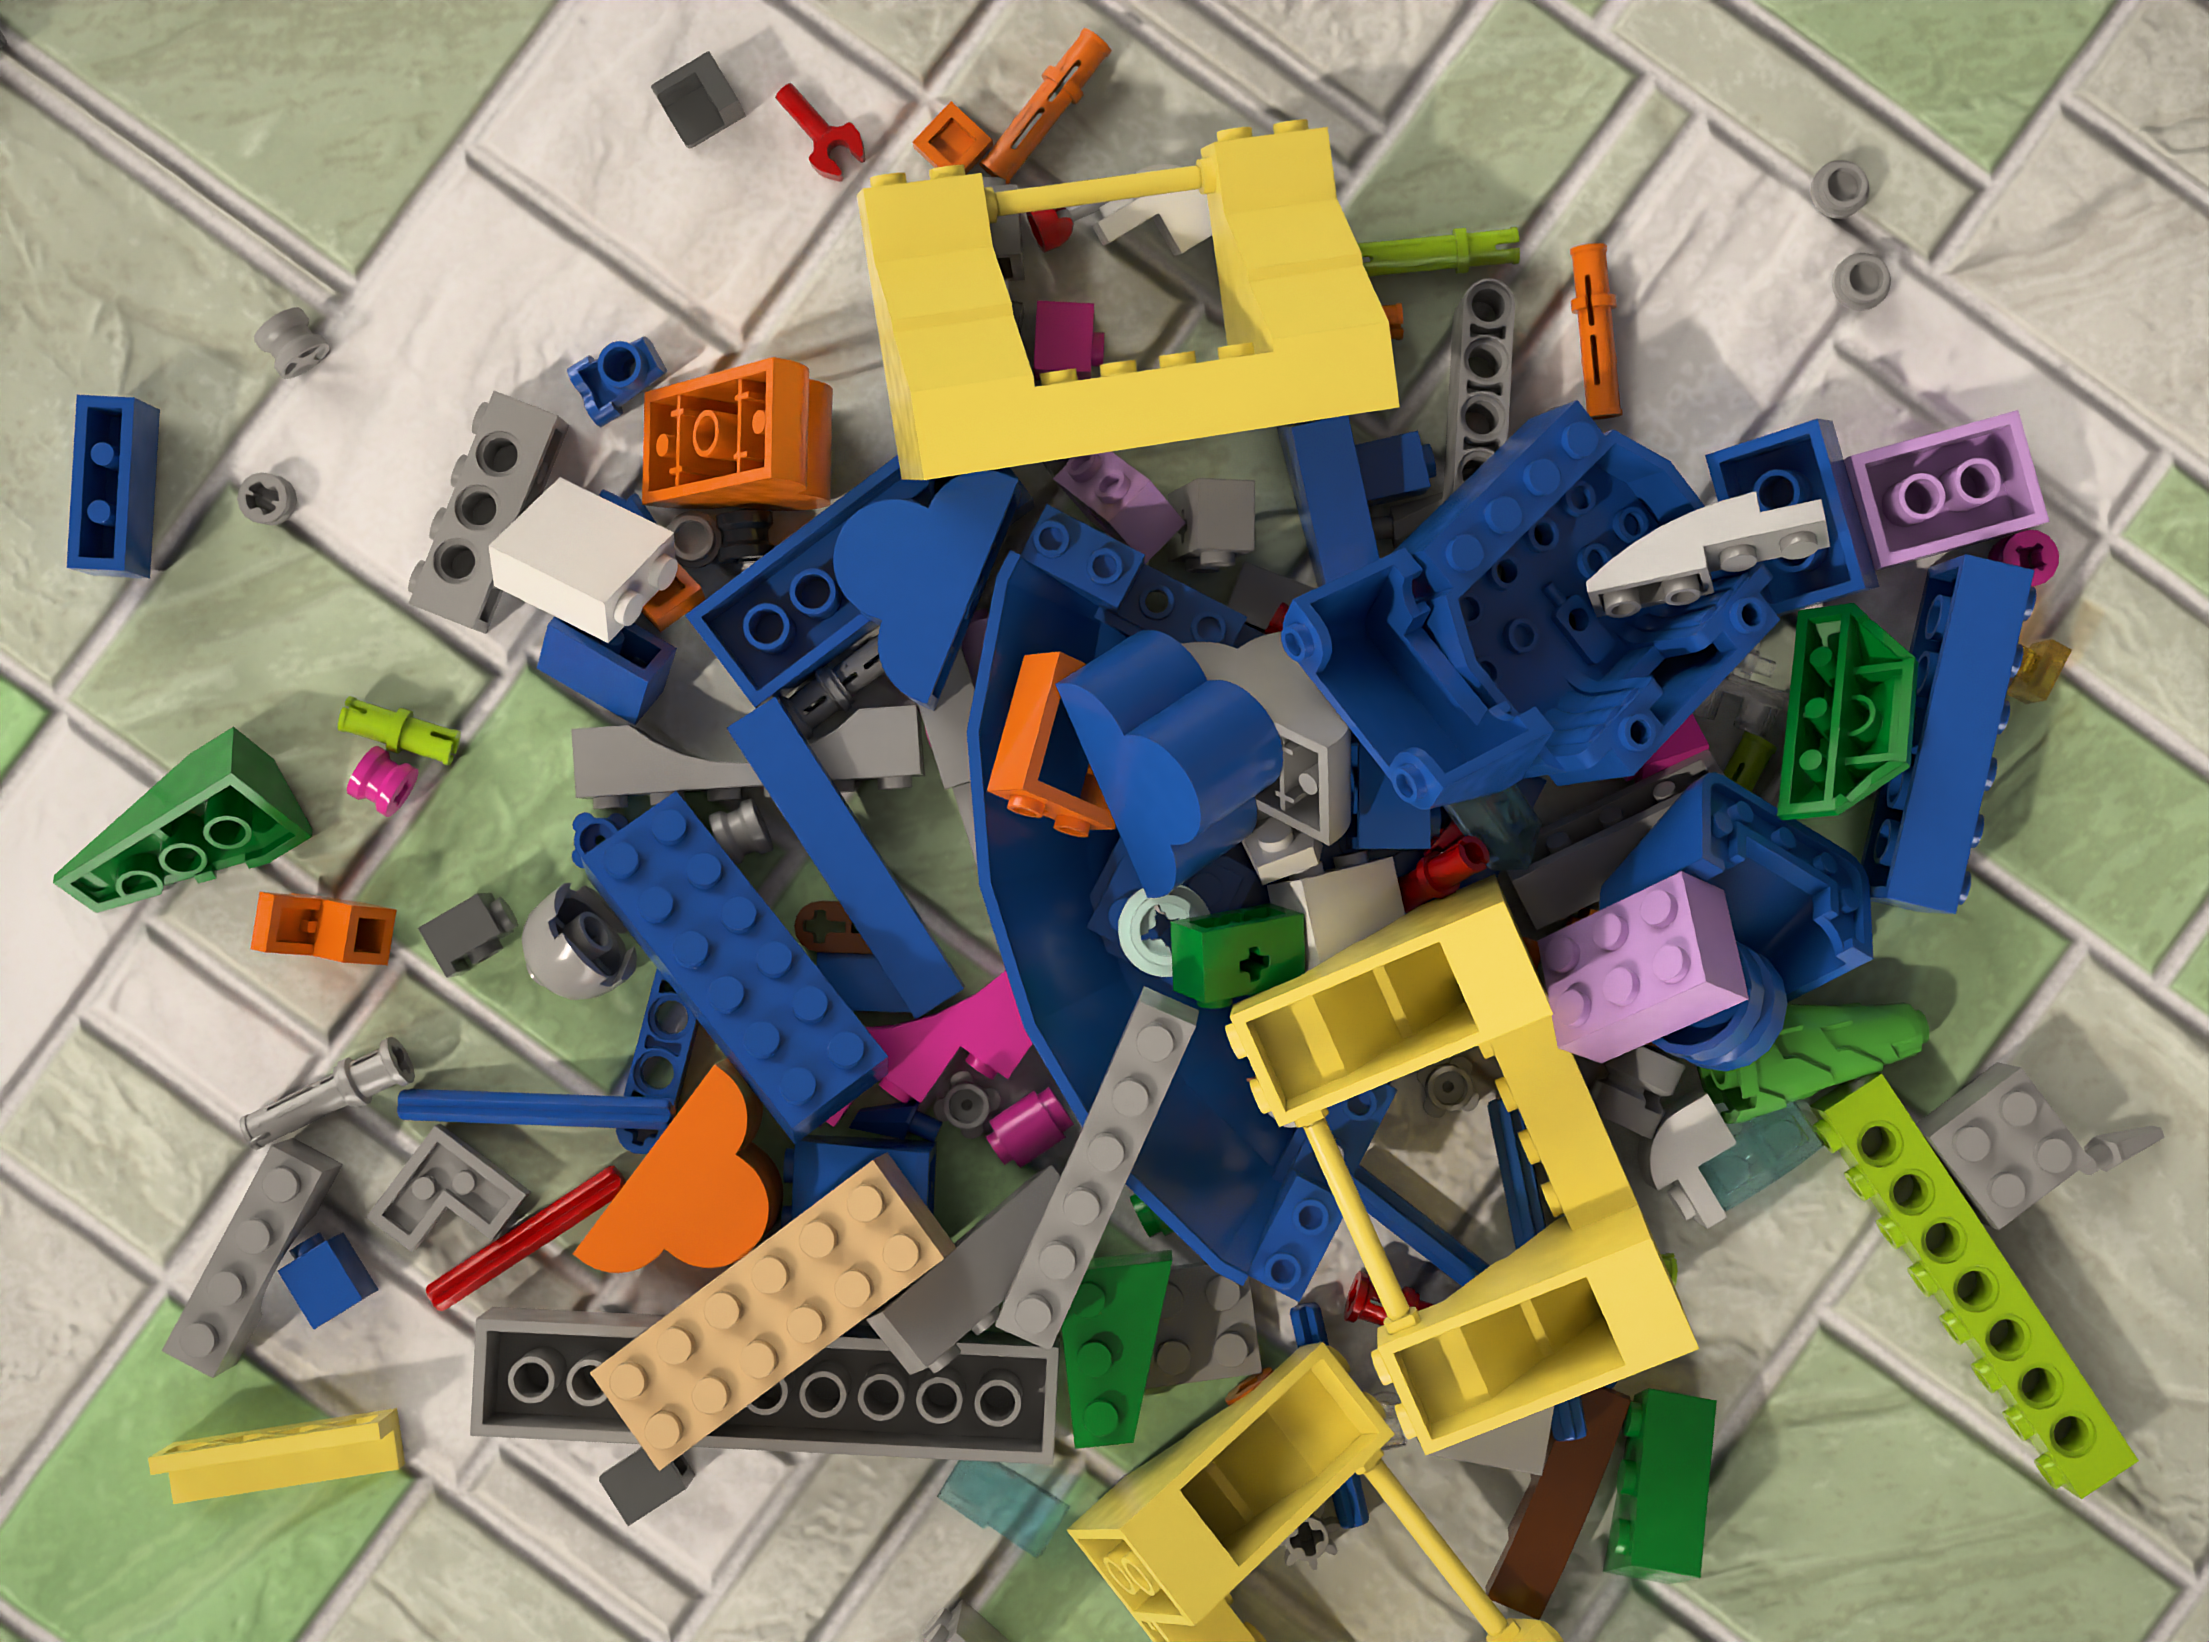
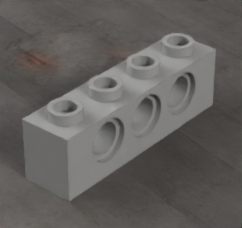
M493 391L489 403L483 402L479 406L472 423V433L476 434L468 456L463 454L459 457L451 475V486L455 488L447 508H440L432 521L429 537L434 541L426 561L420 560L410 576L408 591L412 593L408 604L484 634L487 633L503 590L494 586L489 545L542 495L569 424L558 415L497 391ZM514 445L518 454L515 465L508 471L497 472L494 466L496 453L505 446ZM493 498L496 503L494 518L487 524L476 525L473 518L476 504L482 499ZM471 550L475 557V566L468 576L457 579L452 570L453 560L460 552Z

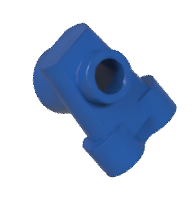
M646 336L631 343L623 341L612 342L601 351L598 359L595 360L592 356L588 355L567 368V374L572 384L583 398L586 411L599 427H603L623 414L622 406L667 372L653 343ZM636 362L635 370L630 377V368Z

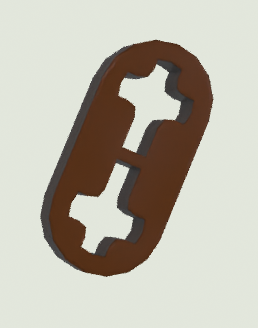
M823 900L811 902L804 906L797 914L794 924L795 935L799 942L808 950L828 953L873 954L860 933H854V924L839 901ZM820 909L826 911L827 920L846 922L845 932L826 934L824 943L817 942L816 933L806 929L807 920L816 919Z

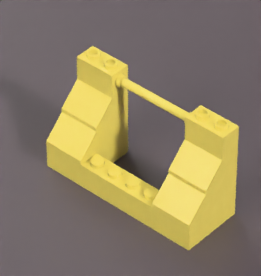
M1299 119L1273 124L1274 134L1253 137L1251 127L1226 129L1216 132L1217 142L1201 148L1202 158L1197 159L1194 166L995 193L992 187H984L982 173L965 175L964 165H951L930 169V180L907 183L905 173H890L870 177L871 188H863L857 194V201L902 480H929L1399 408L1389 321L1363 266L1361 250L1337 200L1328 127L1309 129L1308 120ZM1199 189L1202 195L1207 194L1227 346L1217 348L1219 360L1196 363L1195 351L1159 356V369L1137 372L1136 360H1128L1099 365L1101 377L1078 380L1076 368L1041 373V386L1035 387L1033 373L1013 315L1012 302L993 248L990 224L997 222V216Z
M1495 874L1460 888L1443 899L1437 898L1420 905L1369 937L1350 945L1301 976L1233 1004L1230 1012L1232 1023L1225 1025V1031L1238 1059L1247 1056L1257 1078L1250 1080L1249 1083L1260 1111L1263 1114L1272 1111L1279 1127L1294 1121L1297 1128H1304L1387 1315L1383 1321L1384 1325L1377 1327L1378 1349L1371 1351L1373 1364L1384 1386L1390 1383L1394 1384L1401 1403L1395 1405V1411L1402 1430L1408 1440L1417 1436L1425 1456L1699 1349L1679 1295L1574 1054L1559 1049L1557 1046L1552 1020L1553 1012L1547 992ZM1479 1046L1484 1059L1495 1056L1504 1076L1494 1081L1507 1111L1511 1112L1519 1109L1527 1129L1517 1133L1530 1164L1533 1165L1542 1161L1550 1181L1541 1184V1188L1554 1218L1565 1214V1216L1555 1220L1508 1257L1493 1263L1443 1302L1417 1311L1416 1307H1409L1325 1119L1329 1114L1327 1107L1465 1050Z
M1324 1342L1300 1346L1254 1390L1193 1429L1174 1445L1126 1475L1067 1529L1074 1541L1153 1642H1267L1252 1624L1246 1621L1242 1623L1230 1608V1605L1233 1603L1230 1592L1354 1473L1357 1475L1364 1474L1488 1633L1486 1637L1487 1642H1564L1560 1634L1544 1621L1516 1618L1506 1619L1381 1459L1384 1456L1381 1447L1395 1435L1384 1421L1386 1413L1381 1404L1369 1393L1361 1391L1349 1376L1350 1366L1346 1359L1335 1348L1326 1346Z

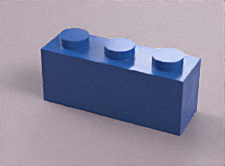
M77 394L67 568L93 576L150 579L160 409L135 397Z

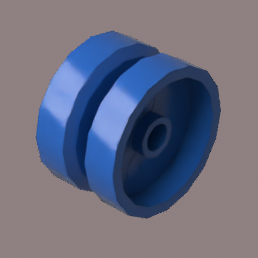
M1736 941L1749 999L1654 1040L1652 1043L1667 1053L1684 1058L1690 1063L1706 1069L1730 1071L1749 1066L1770 1050L1783 1029L1788 1003L1782 977L1769 959Z

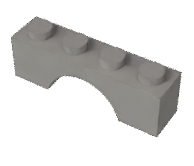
M295 1138L270 1146L164 1345L163 1352L212 1378L237 1364L263 1315L261 1304L272 1276L295 1238L317 1214L343 1165L342 1163Z

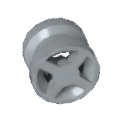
M299 307L290 308L274 315L254 335V341L258 347L264 352L271 353L275 358L274 368L284 379H291L309 371L329 351V345L321 335L311 332L308 327L309 318Z
M753 798L742 801L738 810L728 814L718 811L709 815L715 840L735 865L742 863L744 856L752 852L765 854L773 850V843L768 828Z

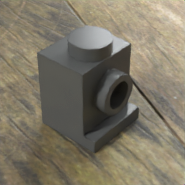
M477 893L420 926L418 929L446 978L461 976L470 971L465 961L469 958L471 963L476 965L504 949L499 940L514 932L513 929L518 927V922L513 911L503 898L499 897L495 900L492 893Z

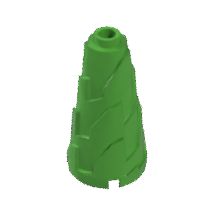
M1905 1002L1864 1006L1860 1003L1829 1006L1792 1004L1787 1005L1783 1029L1772 1047L1752 1064L1730 1071L1706 1069L1697 1066L1704 1093L1709 1095L1714 1105L1724 1103L1728 1108L1727 1111L1720 1113L1724 1122L1727 1124L1748 1122L1752 1118L1786 1108L1787 1103L1811 1097L1823 1088L1881 1072L1884 1066L1918 1055L1922 1051V1044L1927 1043L1929 1040V1025L1925 1015L1920 1010H1914L1911 1004Z

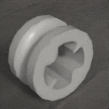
M263 472L252 474L243 481L238 491L237 500L240 510L245 517L256 523L266 525L282 524L291 517L296 509L297 496L295 489L289 481L280 476ZM263 486L266 489L278 491L279 501H272V504L276 506L272 512L268 509L256 507L255 498L263 497L258 492Z

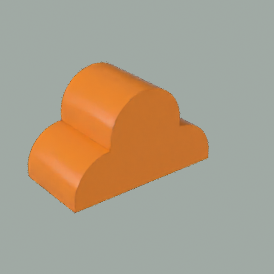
M771 357L645 392L642 505L677 509L738 507L771 511L812 510L829 506L831 504L833 388L826 383L809 379V368L795 361Z
M728 1058L714 1064L574 1251L573 1255L582 1262L604 1272L624 1273L648 1265L666 1250L680 1261L701 1268H718L732 1264L746 1256L772 1229L782 1208L783 1184L773 1160L752 1142L762 1121L763 1103Z

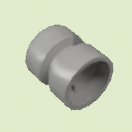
M1641 1046L1604 1062V1066L1609 1074L1605 1079L1596 1080L1591 1096L1601 1117L1649 1139H1653L1666 1112L1660 1103L1662 1097L1673 1096L1686 1066Z

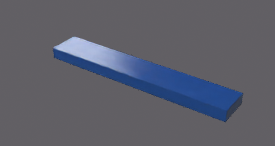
M775 696L728 726L727 730L914 1018H919L963 990L965 987L964 983L779 697Z

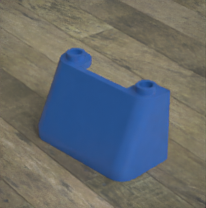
M1404 547L1294 598L1283 621V630L1281 632L1283 648L1292 660L1299 663L1388 776L1396 793L1403 801L1410 803L1418 809H1432L1497 794L1513 786L1523 778L1554 732V728L1536 706L1518 716L1510 715L1513 709L1506 700L1489 709L1485 706L1422 628L1431 608L1425 601L1416 604L1412 593V580L1419 577L1423 569Z
M1717 772L1708 773L1691 783L1601 886L1599 911L1681 871L1724 890L1735 940L1772 962L1783 979L1787 1003L1874 959L1870 885L1867 874L1857 858L1796 819L1781 820L1777 816L1778 808Z

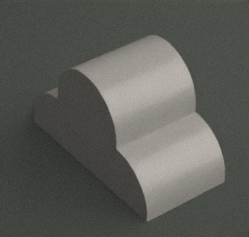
M1281 632L1260 636L1238 649L1213 642L1183 643L1182 645L1200 665L1207 681L1224 680L1246 690L1263 706L1278 731L1283 749L1282 771L1273 784L1255 795L1257 809L1328 846L1336 842L1344 835L1351 823V729L1299 663L1287 655L1282 645Z

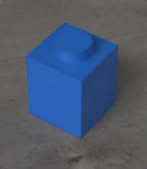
M1418 430L1355 445L1368 507L1424 495L1431 487L1429 478H1434L1437 475L1432 448L1429 443L1421 445Z
M320 1232L289 1250L294 1261L278 1270L279 1275L313 1330L379 1290L344 1232L326 1241Z

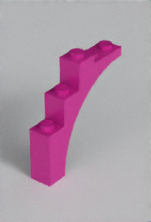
M1006 970L979 992L938 1013L895 1025L865 1027L888 1055V1075L881 1080L879 1085L890 1095L906 1104L911 1097L920 1103L925 1099L960 1047L970 1053L965 1061L975 1070L993 1080L997 1073L1008 1079L1033 1044L1024 1029ZM854 1100L826 1120V1122L835 1127Z

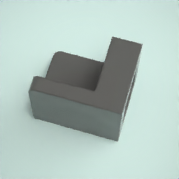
M710 51L651 85V89L687 148L697 146L746 117L738 98Z
M641 1446L637 1451L604 1471L599 1477V1482L627 1526H630L687 1489L696 1475L683 1454L659 1471Z

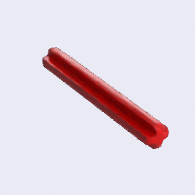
M609 1166L428 1284L425 1290L429 1300L437 1310L445 1311L610 1203L626 1183L624 1176L615 1166Z

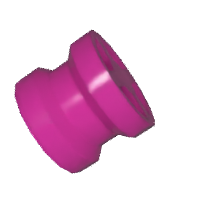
M2024 530L1996 542L1992 546L1987 559L2035 570L2031 587L2046 583L2055 574L2059 565V552L2055 542L2047 534L2038 530ZM2030 552L2032 553L2030 556L2034 568L2029 566V560L2027 556L2030 554Z
M374 746L364 755L353 771L347 785V794L357 800L367 798L375 803L377 812L386 817H391L408 798L417 781L419 772L417 768L409 763L397 764L390 759L387 750L380 746Z

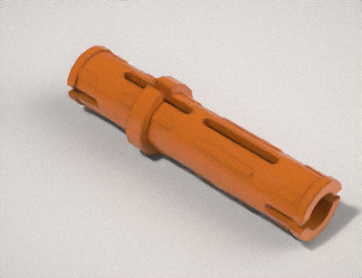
M1083 28L1080 36L1055 67L1050 65L1041 75L1044 82L1020 113L1013 119L987 156L979 162V165L991 177L1005 179L1006 185L1010 183L1011 178L1042 142L1045 135L1069 104H1077L1084 96L1081 89L1105 57H1108L1112 51L1103 39L1091 30ZM1075 66H1077L1078 69L1075 71L1072 77L1066 82V84L1063 86V88L1054 98V100L1052 102L1048 101L1051 98V96L1057 91V89L1060 87V85L1063 83V81L1069 75L1072 69ZM1039 113H1041V117L1037 120V122L1030 129V131L1023 138V140L1016 147V149H1012L1013 145L1017 142V140L1024 133L1027 127L1031 124L1034 118Z
M1604 243L1585 244L1570 249L1576 298L1571 300V311L1573 314H1578L1586 409L1593 420L1610 419L1623 415L1620 405L1617 356L1612 320V309L1617 308L1616 294H1610L1606 257L1607 245Z

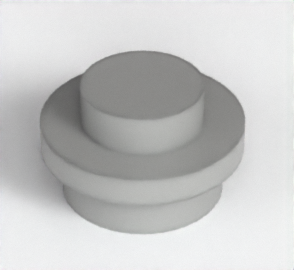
M1845 160L1832 161L1824 165L1815 174L1811 182V198L1815 207L1822 214L1831 218H1846L1855 214L1865 204L1869 195V182L1864 171L1856 164Z
M1856 253L1848 256L1836 267L1832 277V288L1837 300L1843 306L1855 311H1866L1876 307L1886 298L1891 286V277L1887 266L1880 258L1869 253Z
M687 511L679 514L670 522L667 529L674 532L675 559L680 565L687 568H702L717 558L718 550L723 543L722 532L716 528V521L713 518L699 511Z

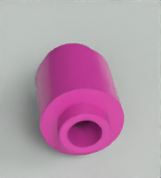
M1048 1087L1039 1094L1033 1090L989 1120L994 1132L986 1136L1004 1165L1014 1160L1022 1168L1066 1138L1063 1132L1075 1124L1056 1095Z

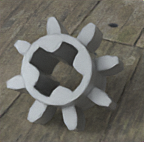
M1325 1502L1304 1521L1309 1523L1312 1539L1301 1541L1297 1528L1278 1546H1287L1284 1559L1288 1567L1292 1566L1299 1559L1308 1561L1312 1570H1317V1558L1324 1552L1332 1555L1337 1554L1336 1545L1329 1538L1328 1533L1338 1531L1341 1526L1338 1517L1331 1516L1323 1519Z

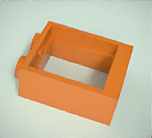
M1060 651L1024 655L987 791L1009 800L1007 808L1017 814L1034 818H1041L1044 815L1055 820L1053 828L1071 836L1088 837L1090 830H1115L1116 824L1090 764L1088 765L1080 798L1038 780L1061 698L1055 684L1086 664Z

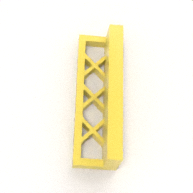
M397 1408L173 1442L150 1456L148 1462L150 1475L169 1472L173 1504L399 1470L405 1465L398 1411Z

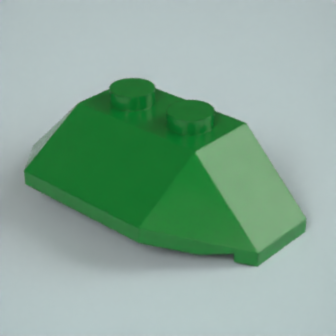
M1855 603L1798 610L1777 816L1781 820L1840 815L1910 767L1919 662L1891 635L1870 619Z

